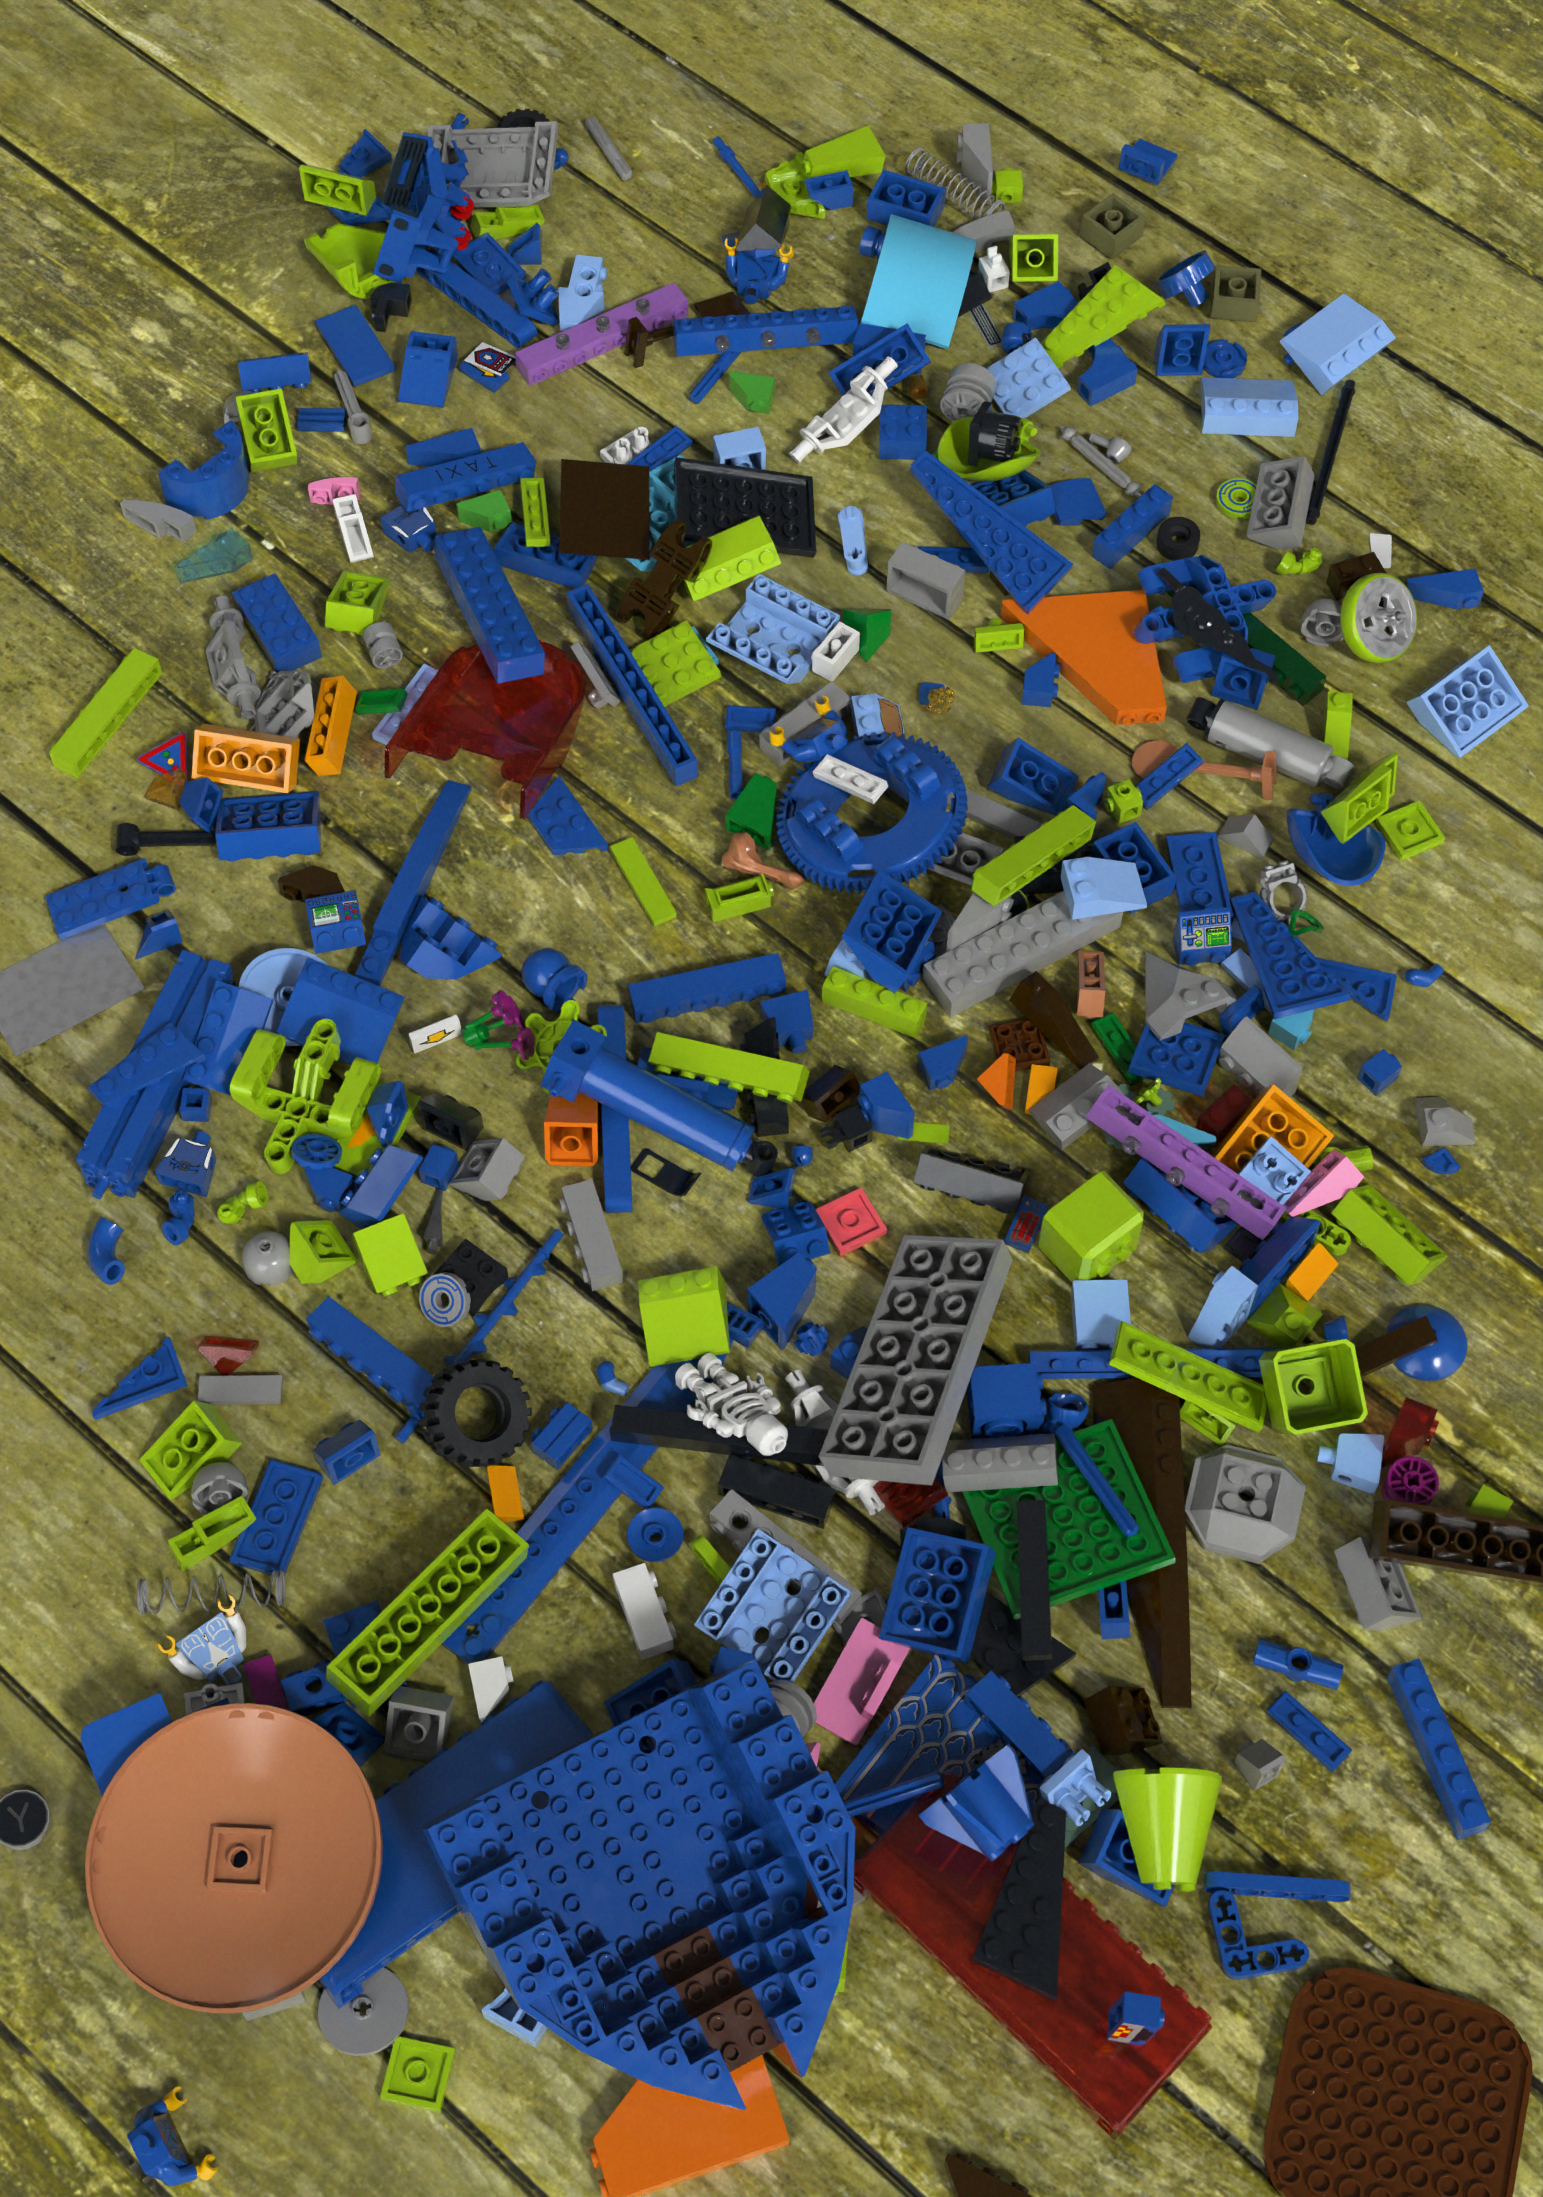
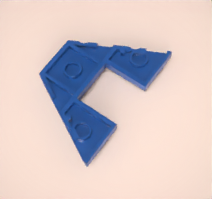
M364 129L363 136L356 145L352 146L351 153L345 156L338 172L362 178L390 162L392 156L372 134ZM377 195L367 216L326 206L343 224L350 226L390 220L394 209L393 203L391 205L388 202L384 204V198L381 199Z

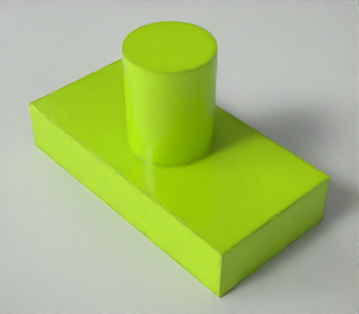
M993 618L989 621L987 627L975 628L974 648L976 653L1023 648L1024 627L1022 623L1003 625L1001 619Z

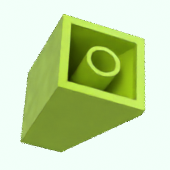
M1058 234L1009 236L1008 260L1012 282L1058 281Z
M404 1213L354 1232L351 1235V1239L376 1295L382 1293L383 1297L394 1294L399 1291L397 1286L408 1283V1286L411 1287L423 1282L422 1276L428 1274Z

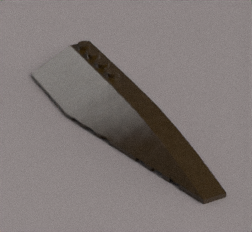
M1139 1378L1093 1385V1425L1110 1419L1113 1420L1175 1556L1176 1563L1126 1580L1127 1595L1130 1605L1133 1607L1137 1628L1144 1643V1651L1151 1666V1674L1162 1708H1191L1188 1563L1179 1397Z

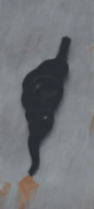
M1165 567L1159 570L1158 575L1175 592L1172 598L1173 620L1176 629L1181 634L1190 637L1193 642L1200 646H1210L1217 652H1225L1229 656L1237 658L1244 666L1267 674L1274 683L1279 682L1275 671L1254 658L1245 638L1236 630L1231 629L1221 612L1204 601L1197 589L1185 586L1182 582H1179Z

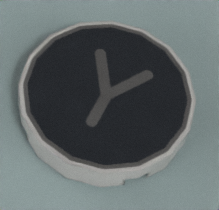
M15 1790L5 1795L0 1800V1843L13 1850H25L39 1844L51 1826V1811L47 1802L38 1793L29 1790Z

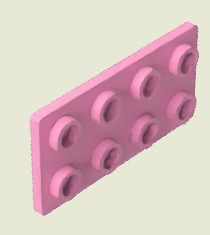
M861 1618L814 1702L817 1713L815 1724L853 1746H857L910 1650V1648L880 1640L881 1628L864 1618Z

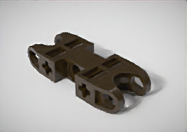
M681 519L672 522L661 534L649 553L650 556L658 560L657 564L646 581L636 577L633 579L617 611V619L622 623L628 622L632 616L643 612L645 616L643 626L645 628L642 636L647 640L659 635L667 627L680 606L671 600L683 578L687 581L695 582L704 568L712 549V540L706 536L702 537L697 544L694 543L691 547L686 548L684 532L687 524Z

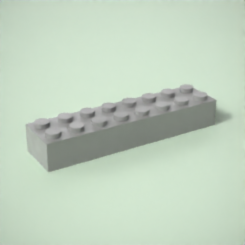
M1062 891L924 964L923 982L951 1018L1023 980L1035 971L1038 972L1120 928L1123 912L1072 920L1065 892Z

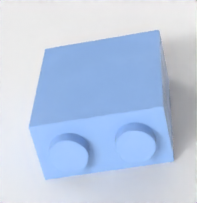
M1073 1280L1071 1304L1075 1350L1112 1349L1119 1323L1123 1321L1131 1325L1127 1280Z

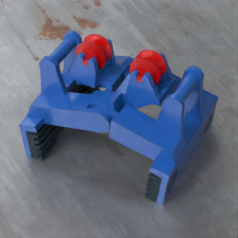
M403 132L383 193L384 204L388 202L391 205L393 203L394 209L373 274L397 283H402L404 277H414L418 267L448 273L451 267L450 260L453 252L466 249L471 238V234L465 228V224L460 223L462 220L469 219L474 209V202L470 195L460 189L461 182L466 178L467 173L461 167L452 166L441 161L440 151L433 147L432 137ZM445 180H452V183H450L449 188L447 189ZM428 247H437L438 254L443 253L442 258L427 252Z

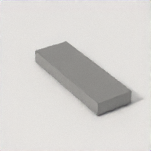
M282 1375L199 1377V1402L212 1405L282 1404Z

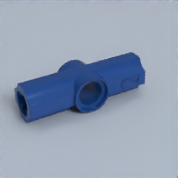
M1261 1639L1258 1641L1252 1664L1285 1674L1292 1681L1299 1682L1304 1680L1333 1690L1338 1689L1344 1666L1340 1663L1313 1656L1304 1648L1291 1649ZM1298 1660L1304 1664L1305 1668L1297 1669L1292 1665L1291 1661Z

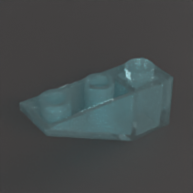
M231 528L225 533L220 534L206 546L201 547L187 559L182 560L175 567L179 582L186 583L233 573L253 560L250 544Z

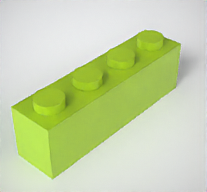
M832 966L822 986L823 1003L915 1039L926 1020L927 1002L898 991L893 993L883 985Z

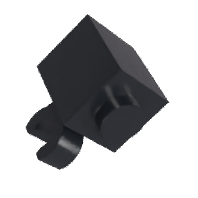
M855 1105L851 1108H843L834 1115V1127L826 1126L820 1130V1137L824 1138L828 1135L833 1137L827 1141L826 1147L828 1149H832L840 1142H843L848 1152H851L872 1142L873 1129L858 1105Z

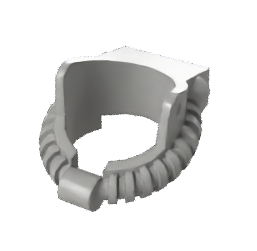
M1283 860L1279 862V865H1267L1264 867L1265 869L1260 870L1261 878L1259 883L1262 888L1259 896L1270 907L1273 915L1278 920L1290 924L1292 913L1284 914L1276 910L1273 904L1275 893L1273 890L1282 882L1290 883L1293 894L1298 897L1292 911L1294 909L1303 911L1304 908L1306 909V904L1308 903V896L1306 894L1308 893L1306 887L1303 886L1304 883L1300 878H1297L1294 863Z

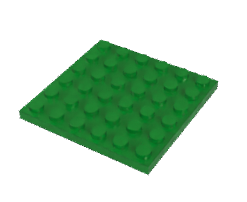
M1112 1419L1073 1433L1139 1525L1138 1533L1131 1537L1124 1535L1057 1438L1055 1439L1058 1485L961 1491L982 1543L989 1545L996 1552L992 1568L1014 1620L1021 1618L1017 1501L1045 1500L1050 1607L1176 1563L1172 1549Z

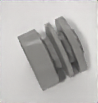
M964 363L954 367L940 401V408L943 414L952 422L961 417H974L984 401L991 402L997 388V381L994 375L988 369L977 364Z
M783 1679L773 1680L768 1686L782 1715H792L803 1738L815 1725L817 1719L816 1707L811 1697L793 1682Z

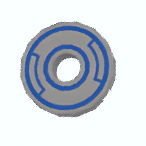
M443 1272L432 1275L424 1281L420 1289L419 1303L426 1319L434 1325L440 1327L453 1326L464 1320L470 1310L471 1298L465 1288L466 1284L461 1278L455 1274ZM442 1293L447 1294L449 1297L448 1306L443 1305L441 1301Z

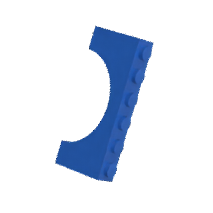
M1057 281L1014 302L1013 319L1025 323L1031 330L1055 329L1079 302L1072 296L1068 288H1065L1060 281ZM1111 338L1096 347L1093 345L1088 348L1093 364L1085 373L1079 376L1077 392L1090 407L1135 385L1137 375L1136 364L1128 359L1122 348L1117 346Z

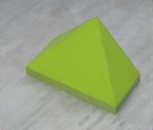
M1187 1400L1180 1409V1419L1221 1447L1226 1444L1237 1426V1423Z

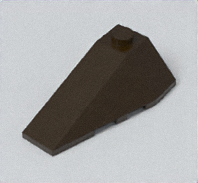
M1037 971L1023 979L1009 1001L1080 1070L1089 1063L1093 1064L1096 1062L1099 1056L1057 990Z

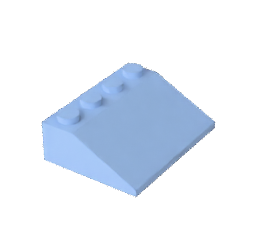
M1342 294L1279 342L1322 396L1382 351L1396 337L1382 319L1346 294Z
M1201 377L1202 433L1295 437L1299 416L1298 399L1293 381Z
M1490 645L1472 653L1406 702L1418 722L1457 758H1461L1529 706Z

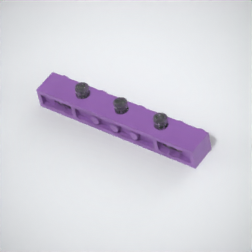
M674 282L515 352L516 367L529 386L542 382L551 376L623 346L626 343L628 321L631 318L637 317L647 331L651 333L673 323L674 320L687 317L688 299Z
M1109 1084L1086 1116L1088 1120L1122 1142L1124 1152L1129 1155L1139 1154L1167 1174L1166 1179L1170 1184L1174 1186L1182 1184L1211 1204V1211L1216 1216L1224 1217L1227 1215L1261 1240H1264L1286 1209L1278 1201Z

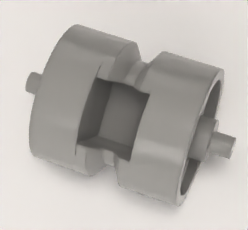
M378 622L365 629L363 639L375 667L380 669L390 668L401 661L403 653L391 624Z

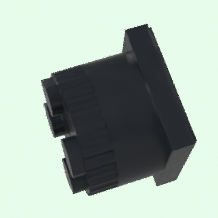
M984 401L970 423L969 465L977 467L981 458L999 462L1013 459L1014 451L1018 452L1021 441L1017 437V431L1021 428V417L993 412L992 402Z

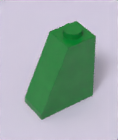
M755 773L725 815V830L733 834L735 832H747L753 838L756 845L769 851L772 843L777 783L767 776Z

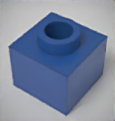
M183 1088L180 1105L182 1120L209 1122L212 1106L210 1090Z

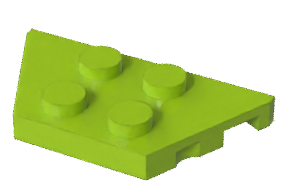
M802 151L796 153L795 159L790 162L785 160L778 167L772 168L765 173L766 184L791 205L790 213L820 219L825 218L826 211L824 206L811 199L806 189L804 179H807V177L801 171V162L804 159Z

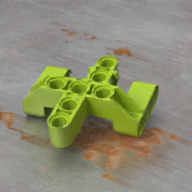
M322 1019L316 1022L310 1034L306 1037V1043L298 1059L296 1058L293 1068L296 1072L292 1094L266 1087L285 1049L286 1037L261 1028L256 1030L231 1080L230 1094L233 1100L259 1118L277 1124L264 1150L269 1168L275 1174H285L292 1168L295 1162L292 1158V1144L300 1136L307 1135L308 1133L321 1134L335 1140L352 1136L380 1078V1063L356 1057L349 1071H346L344 1074L345 1079L339 1092H335L333 1096L334 1102L332 1106L320 1103L324 1079L330 1078L329 1070L333 1061H338L340 1058L339 1046L341 1039L336 1024L330 1019ZM282 1156V1158L274 1160L276 1157Z

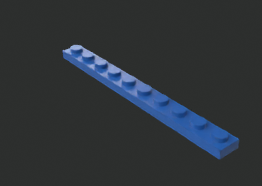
M1192 1348L1185 1350L1244 1377H1262L1259 1364L1262 1354L1266 1351L1282 1348ZM1112 1349L1029 1350V1363H1036L1037 1373H1042L1043 1379L1137 1378L1108 1365Z

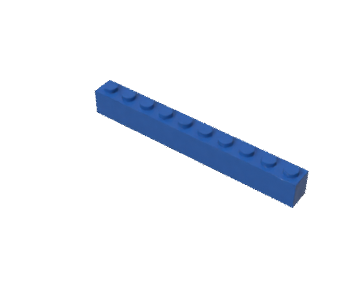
M589 584L566 592L570 615L675 786L697 778L698 764L695 755Z

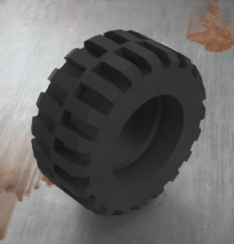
M484 1359L458 1362L444 1368L442 1373L436 1374L431 1379L432 1386L426 1387L423 1396L427 1397L426 1401L420 1403L419 1411H424V1419L419 1420L420 1426L426 1427L428 1432L423 1435L426 1442H432L435 1445L432 1450L437 1455H444L445 1461L451 1464L457 1463L462 1467L495 1465L502 1462L503 1458H509L515 1453V1447H521L525 1441L522 1434L529 1432L531 1425L526 1422L527 1416H532V1407L527 1408L526 1401L530 1400L528 1391L522 1392L520 1387L524 1383L519 1377L513 1378V1371L508 1367H500L499 1362L485 1361ZM470 1387H479L487 1392L493 1400L496 1410V1419L491 1432L480 1440H473L465 1436L459 1429L455 1418L457 1400L461 1393Z

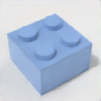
M759 427L746 428L740 431L713 436L714 463L766 470V446Z

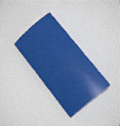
M908 323L829 371V375L843 396L851 389L850 382L863 372L862 368L867 365L875 370L887 356L891 357L898 365L884 379L888 389L925 367L931 361ZM872 383L867 389L870 396H872L875 389Z
M514 522L510 524L493 548L500 566L574 589L584 586L598 557L594 555L559 553L560 536L551 533L550 546L526 547L524 525Z

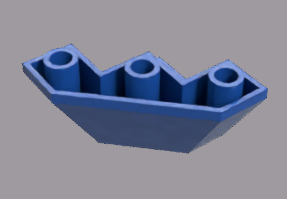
M422 896L402 938L400 959L408 967L425 978L457 980L499 959L502 953L496 949L498 944L487 936L483 939L469 929L471 926L469 922L460 916L457 919L443 909L445 905L434 897L428 900Z

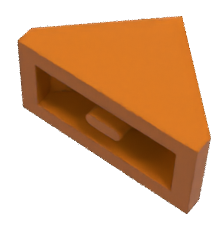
M1003 1053L977 1080L999 1105L1007 1110H1013L1016 1058L1010 1054Z

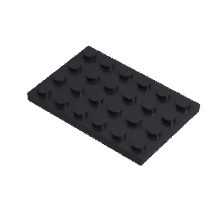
M675 458V520L681 519L687 524L684 540L698 542L704 536L709 537L759 515L775 545L777 553L814 558L816 554L812 476Z

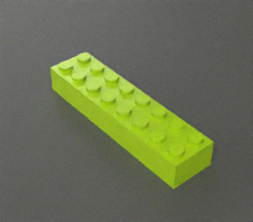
M486 1509L327 1666L326 1680L366 1716L370 1717L527 1558L529 1544L491 1511Z

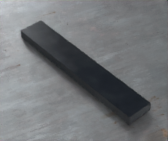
M1045 1500L1017 1501L1023 1661L1052 1659L1046 1504Z

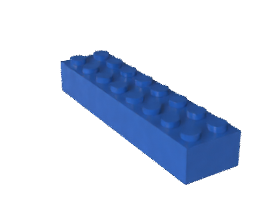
M481 527L435 535V559L497 684L544 674L545 652Z

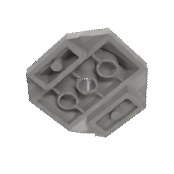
M1227 1444L1195 1459L1185 1502V1518L1198 1537L1203 1550L1260 1564L1269 1556L1294 1541L1306 1486L1282 1458ZM1247 1494L1252 1500L1243 1501L1239 1495Z

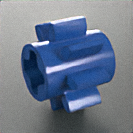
M808 1322L796 1331L798 1340L794 1344L800 1353L804 1352L805 1354L809 1353L810 1356H815L827 1348L826 1338L830 1335L823 1325L819 1326V1324L815 1325L813 1322Z

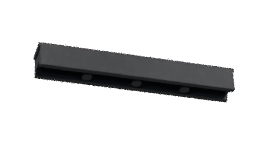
M615 1405L612 1426H610L609 1431L611 1441L725 1455L730 1454L734 1456L743 1455L751 1458L824 1466L819 1458V1454L829 1430L784 1425L788 1430L785 1448L779 1453L765 1456L747 1441L746 1435L739 1438L732 1434L730 1437L724 1438L717 1434L714 1428L704 1426L703 1421L691 1419L687 1413Z

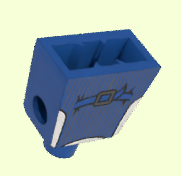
M400 505L381 517L383 533L406 551L413 552L417 548L422 547L426 552H429L435 548V523L425 507L406 512L403 505Z
M197 1131L192 1141L182 1138L177 1139L155 1171L159 1183L207 1197L216 1164L214 1150L208 1146L211 1140L210 1135Z

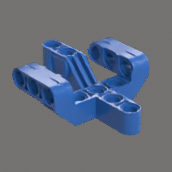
M1203 554L1198 557L1151 565L1140 570L1137 574L1146 595L1157 593L1163 595L1167 591L1173 590L1158 575L1159 570L1163 567L1185 586L1195 585L1203 600L1220 611L1228 621L1231 629L1239 632L1245 638L1247 644L1248 627L1242 614L1264 609L1276 595V587L1268 580L1231 587L1222 564ZM1162 606L1153 609L1134 628L1135 638L1143 644L1160 643L1179 636L1182 638L1185 635L1181 634L1174 625L1172 607L1163 609ZM1209 646L1186 651L1175 656L1173 663L1181 683L1217 676L1221 657L1225 652H1217Z

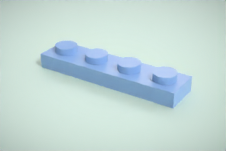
M423 664L405 688L408 695L401 712L387 713L372 732L373 739L394 749L445 680V673Z

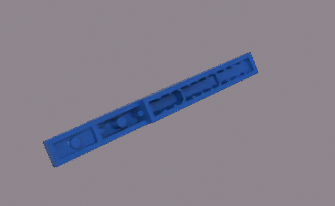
M451 780L446 782L420 829L373 926L374 934L357 969L356 977L381 986L419 899L426 893L470 794L471 786Z

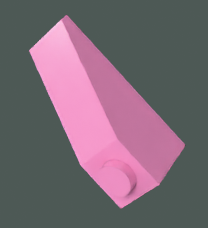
M1333 1149L1311 1171L1283 1205L1286 1207L1284 1212L1294 1217L1340 1199L1350 1189L1357 1188L1364 1176L1345 1155Z

